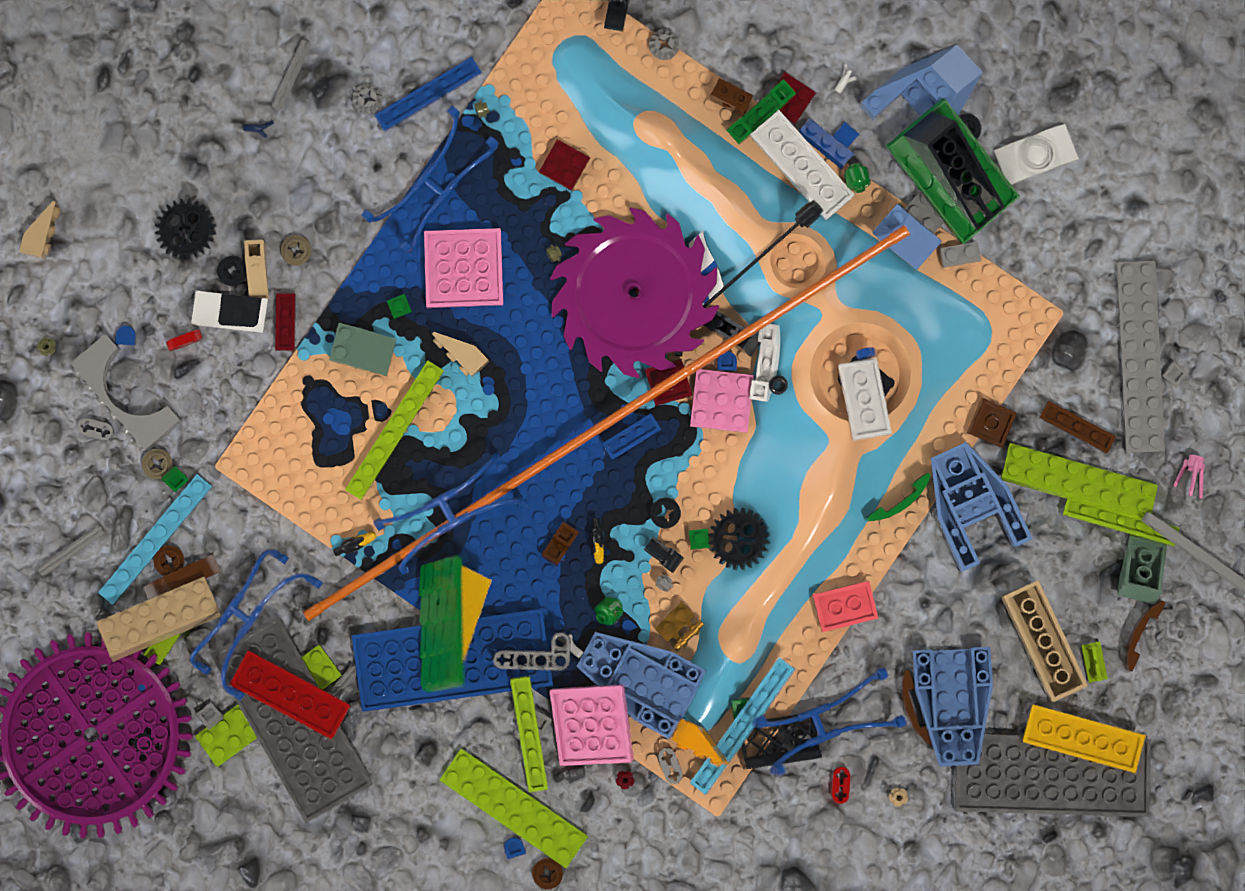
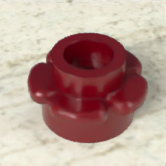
M620 771L615 781L617 786L626 790L633 786L635 779L630 771Z

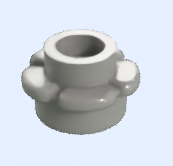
M662 575V577L657 576L655 585L659 589L668 592L670 588H673L670 577Z

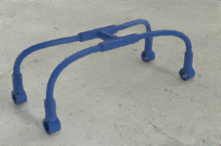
M454 106L447 110L453 118V125L443 150L436 161L431 163L410 189L411 191L400 202L381 215L374 217L366 209L361 214L369 223L379 221L399 209L424 184L439 196L432 203L430 210L417 229L411 244L404 240L399 246L407 254L411 253L432 213L441 206L458 185V182L470 170L489 157L499 144L490 136L485 142L490 146V150L465 168L445 189H442L432 181L430 176L435 172L438 164L445 156L456 132L460 111Z
M498 452L491 455L492 458L465 483L427 502L423 507L399 516L382 520L378 518L373 521L374 526L380 531L385 528L384 524L415 516L426 510L429 511L440 505L449 522L437 528L435 532L423 539L397 565L402 575L409 572L406 563L421 547L437 535H442L471 519V516L503 505L518 504L520 509L527 506L524 498L520 496L517 499L499 501L479 507L456 518L450 509L447 500L458 495V492L474 482L494 462L496 466L503 462Z
M267 549L259 556L242 590L237 593L220 617L219 623L194 649L190 656L192 666L208 675L212 668L205 663L195 660V656L222 625L226 624L232 614L245 622L238 631L237 637L226 655L221 671L223 688L228 694L240 701L245 694L227 685V667L241 638H244L256 621L264 605L280 588L292 580L304 578L305 581L318 589L323 584L322 581L310 574L298 573L289 576L276 585L248 616L237 606L244 598V594L265 556L270 554L283 564H286L289 557L276 549Z
M884 667L876 670L873 675L841 698L797 714L796 717L767 722L764 715L755 717L752 725L758 728L780 726L796 721L801 722L812 717L818 736L807 740L778 759L770 768L771 774L776 776L785 774L786 771L782 762L803 748L822 743L839 736L841 733L871 727L893 726L901 728L906 726L905 717L900 715L889 722L856 724L825 732L819 714L847 700L872 680L879 679L882 681L887 679V670Z

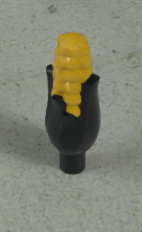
M592 518L593 528L589 532L591 554H594L595 562L601 564L604 561V551H606L605 533L603 528L600 527V518Z
M368 532L367 534L345 539L341 542L340 547L333 549L335 556L343 553L346 555L352 554L368 543L373 542L377 535L375 532Z

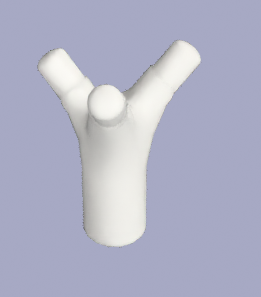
M844 64L842 78L834 89L839 94H841L849 82L856 80L855 76L849 77L852 71L848 70L847 64Z
M570 634V652L580 658L583 652L575 646ZM558 636L557 639L565 646L567 641Z

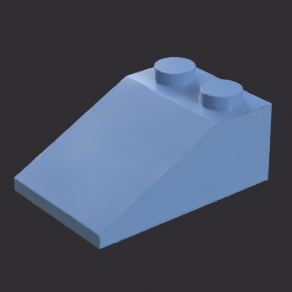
M898 203L872 233L881 241L888 237L890 233L905 225L910 235L889 248L917 270L942 240Z

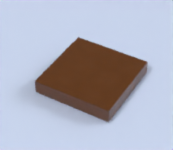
M981 398L967 433L1003 448L1017 412Z

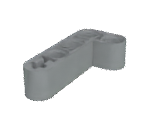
M559 632L552 639V651L501 650L495 654L493 661L495 666L501 669L563 670L570 664L571 640L567 633ZM558 636L566 638L567 643L565 646L557 645L556 639ZM502 654H504V658H511V654H514V665H511L512 661H506L503 665L501 661H498V658ZM521 654L527 657L525 665H520L517 662V657ZM544 655L547 659L546 664L539 665L536 661L537 656ZM561 655L566 658L564 666H559L556 663L557 656Z

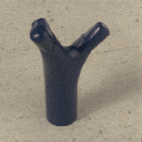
M272 120L264 124H244V132H257L266 138L267 135L263 130L274 124V121Z

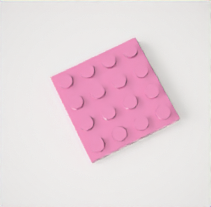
M501 228L424 231L427 308L503 305Z
M624 684L554 688L550 690L560 766L628 763L634 761Z

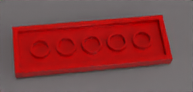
M249 650L229 684L333 740L351 706Z

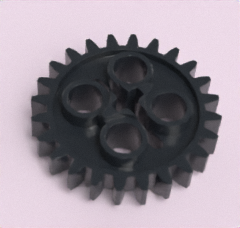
M180 199V204L173 201V207L167 204L168 210H161L163 217L157 216L160 223L154 225L159 228L158 231L154 232L155 235L160 236L156 241L158 243L163 242L160 248H167L165 252L167 255L173 252L172 257L174 259L179 255L181 261H183L185 256L191 261L192 255L198 259L199 252L205 255L204 248L211 249L208 243L215 242L211 236L217 235L216 232L212 231L217 225L211 224L215 218L208 217L211 211L207 210L204 212L206 206L203 204L199 207L197 200L192 204L191 199H188L187 203ZM183 213L186 214V226L190 228L187 230L189 246H186V235L181 231L185 228L182 217ZM194 214L198 215V221L194 224L190 223V217ZM179 217V224L172 226V218ZM199 233L201 239L198 242H192V236ZM181 236V243L174 245V237Z
M734 508L733 513L730 510H726L727 516L720 514L721 520H714L717 526L710 527L714 530V533L708 534V536L713 538L708 544L714 545L710 552H717L714 558H721L719 564L723 565L726 562V568H730L732 565L733 570H737L739 566L741 570H745V565L752 568V562L759 564L757 558L764 559L765 557L762 552L769 551L765 548V545L771 544V542L766 540L771 534L765 533L769 527L762 526L765 520H758L760 515L757 513L753 515V511L750 509L747 513L745 508H741L740 513L737 508ZM734 523L735 530L729 533L728 526ZM749 526H753L754 531L751 535H747L746 530ZM723 536H741L746 539H755L756 541L754 543L741 540L738 542L733 539H723ZM731 542L732 550L726 552L725 546ZM750 545L751 551L745 555L744 547Z

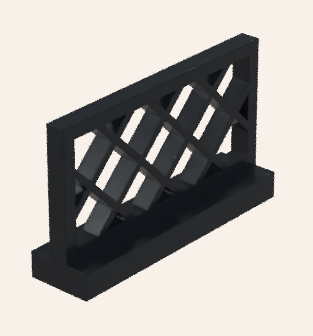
M797 714L766 719V721L773 722L796 717ZM812 717L810 718L811 725L807 731L798 725L799 721L792 723L794 726L789 733H786L779 726H774L775 729L770 736L762 732L761 728L755 727L756 732L750 739L748 737L746 739L748 743L745 745L744 742L741 746L743 770L772 766L778 759L789 752L782 746L787 738L797 744L795 747L801 745L806 735L811 738L816 737L817 730ZM795 727H798L805 733L800 741L790 736ZM777 729L786 735L781 744L771 738ZM758 732L767 738L762 747L752 741ZM769 740L778 746L772 754L763 749ZM751 743L759 751L755 756L747 757L746 748ZM819 744L814 745L812 748H803L787 758L782 764L822 758Z

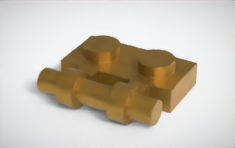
M681 602L654 629L667 642L674 637L677 642L672 647L678 652L682 647L685 648L688 645L687 642L694 635L697 636L700 633V629L704 624L700 620L693 624L690 620L695 616L694 613ZM686 625L689 630L681 637L678 632Z

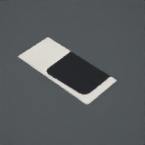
M196 291L191 325L263 333L268 299Z

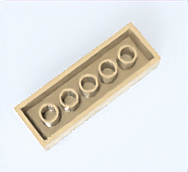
M202 577L97 621L96 624L112 662L216 619L220 617V612L205 577Z
M1039 580L1001 596L1049 701L1055 702L1087 687V682Z

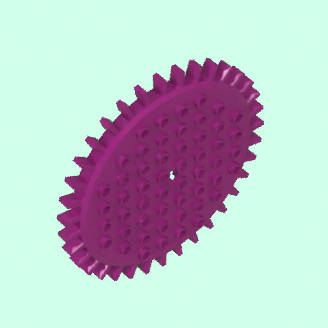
M85 633V646L77 647L74 635L70 634L67 635L69 649L61 651L59 643L54 639L50 641V646L54 652L53 655L46 658L40 648L34 649V653L40 662L32 667L29 661L21 659L19 662L27 670V673L22 679L16 673H8L9 679L17 684L13 692L7 688H0V694L9 698L6 707L0 705V712L3 713L2 723H0V745L2 749L0 762L4 761L7 771L0 773V780L10 776L14 783L12 787L4 792L5 796L13 795L18 790L24 796L15 808L17 810L25 808L29 802L36 807L30 816V821H36L40 814L44 812L49 815L45 826L46 830H51L56 819L64 821L63 836L69 835L73 823L80 824V838L87 837L88 825H96L98 837L103 838L105 837L104 823L112 822L116 834L123 833L120 819L127 816L130 824L135 828L139 826V820L134 812L143 809L146 816L152 818L155 814L148 803L153 798L161 805L168 803L167 799L159 793L164 785L170 790H178V785L171 782L168 778L172 771L183 775L187 772L185 768L177 766L175 763L177 756L186 758L192 755V752L188 750H180L179 744L180 739L190 740L194 738V734L180 733V723H188L193 718L189 715L178 717L176 708L187 704L188 699L180 698L177 701H173L170 693L177 690L181 684L180 682H174L166 687L162 679L170 673L171 669L166 667L156 674L151 669L153 664L157 662L158 656L156 654L149 657L146 663H143L138 659L139 655L143 652L142 649L132 655L112 662L103 638L101 647L93 646L92 633ZM77 659L81 661L79 667L75 666V660ZM103 664H106L108 666V669L106 671H102L101 666ZM129 669L134 670L133 676L128 674ZM61 670L65 672V676L63 678L59 677V672ZM87 675H90L92 677V680L89 683L85 680ZM113 680L119 682L117 687L112 685ZM44 682L49 683L48 689L43 688ZM140 684H143L145 686V690L143 692H140L138 690V686ZM72 686L76 688V692L73 694L70 692V687ZM98 691H101L103 693V696L101 698H98L96 696V693ZM28 693L33 694L32 700H28ZM126 695L130 699L128 703L123 701V697ZM56 697L60 699L58 705L54 703ZM155 700L156 706L151 707L150 701ZM82 702L87 704L86 709L81 708ZM108 707L114 709L112 714L107 712ZM43 709L44 715L40 716L38 710ZM136 711L140 712L138 719L134 717ZM67 713L71 715V719L68 721L65 719V714ZM162 716L167 717L166 723L161 722ZM93 718H96L98 720V723L96 725H93L91 723V720ZM23 720L28 721L27 727L22 725ZM120 722L125 725L123 730L118 728ZM51 724L55 726V730L53 732L49 730V726ZM90 727L95 728L99 734V738L93 743L88 742L84 736L85 731ZM150 727L151 737L155 738L153 742L149 736L136 738L138 739V750L146 755V760L141 761V752H136V748H132L133 746L129 744V739H135L134 736L144 733V729ZM77 729L82 731L81 736L76 735ZM103 734H107L109 736V739L107 741H104L102 739ZM35 735L39 737V742L37 743L33 741ZM61 740L66 742L65 747L60 746ZM153 743H161L162 749L157 750L156 746L153 745ZM88 745L93 747L91 752H88L86 749ZM143 746H145L146 748L148 747L149 749L143 750V749H141V748H142ZM18 747L23 748L22 754L17 752ZM115 749L120 752L118 757L113 755ZM46 751L50 753V757L48 759L44 757V753ZM72 756L77 758L76 763L71 762ZM98 761H103L104 766L102 768L98 767ZM30 762L34 764L33 770L28 768ZM126 765L130 766L131 768L130 772L128 773L124 771V767ZM56 767H59L61 769V773L59 775L55 773ZM152 770L157 771L156 777L151 776ZM83 772L88 774L87 779L82 778ZM110 776L115 779L113 784H110L108 781ZM41 778L45 780V784L43 786L39 784V780ZM137 781H140L142 784L140 788L135 786ZM67 783L72 785L71 790L66 789ZM93 788H98L99 793L97 795L93 794ZM121 792L125 793L126 795L125 799L123 800L119 797V794ZM51 794H54L56 796V800L54 802L50 800ZM78 799L83 801L82 806L77 805ZM106 803L110 806L108 811L103 808Z

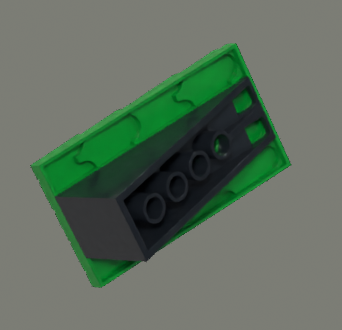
M942 98L886 145L902 169L906 171L939 217L943 219L954 236L962 244L970 240L1020 197L946 99Z

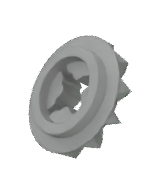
M659 30L652 35L649 41L651 53L660 60L673 58L678 53L680 47L677 36L668 30ZM669 39V48L664 47L663 49L659 50L661 47L660 41L665 42Z
M365 83L358 86L355 92H353L352 101L359 112L372 114L381 107L383 95L374 84ZM370 92V97L374 101H368L365 104V100L362 98V96H367Z

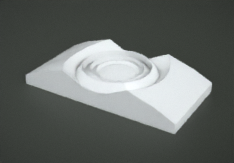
M1065 124L1047 129L993 151L1001 172L1011 185L1079 159Z

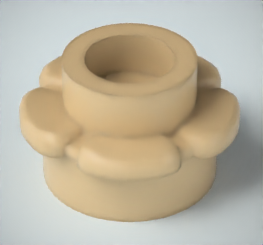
M903 788L892 789L889 795L890 802L896 807L906 804L908 801L906 790Z

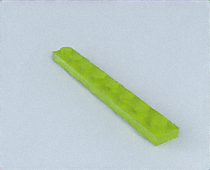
M430 361L426 362L347 485L346 491L360 500L364 498L444 373V370Z

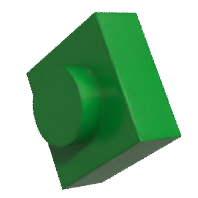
M405 294L387 301L394 319L412 313Z
M176 466L161 478L175 493L189 480Z
M708 529L689 530L691 550L710 548V544H708Z
M750 698L731 699L734 720Z

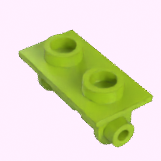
M1100 641L1081 645L1088 682L1107 680L1108 677Z

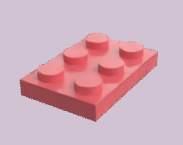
M869 581L813 594L821 632L878 619Z

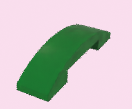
M783 79L769 91L768 95L742 118L740 117L726 131L738 144H741L750 137L751 133L785 106L796 95V92Z
M925 473L910 484L915 490L887 512L883 507H879L864 518L866 522L883 520L906 509L921 495L931 475Z

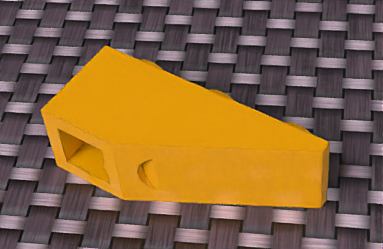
M680 719L672 741L677 743V747L686 751L689 748L694 751L693 755L700 758L706 756L710 758L709 762L720 767L721 764L728 765V760L703 727L688 720Z

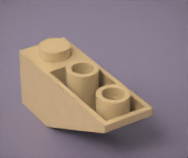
M52 201L24 232L19 250L20 253L45 259L46 255H49L51 250L50 238L54 236L56 226H54L55 219L59 218L61 210L57 202Z
M264 240L244 241L249 297L269 300L266 242Z
M436 332L432 333L435 337L433 341L440 349L444 347L448 351L446 355L453 363L456 360L461 365L459 369L466 376L470 374L474 377L489 363V360L476 346Z

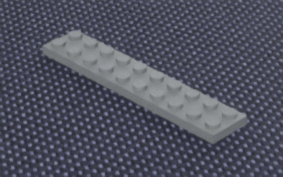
M1156 261L1117 262L1125 453L1164 452Z

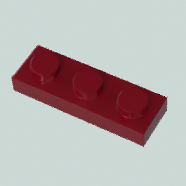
M276 293L275 351H295L296 294Z

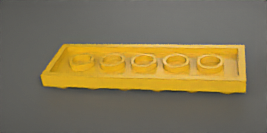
M1032 704L1022 742L1136 773L1146 735Z

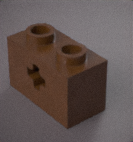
M719 78L709 100L743 117L752 101L753 95Z

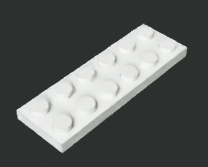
M779 110L750 134V137L807 201L815 200L824 211L821 213V216L825 221L855 196Z

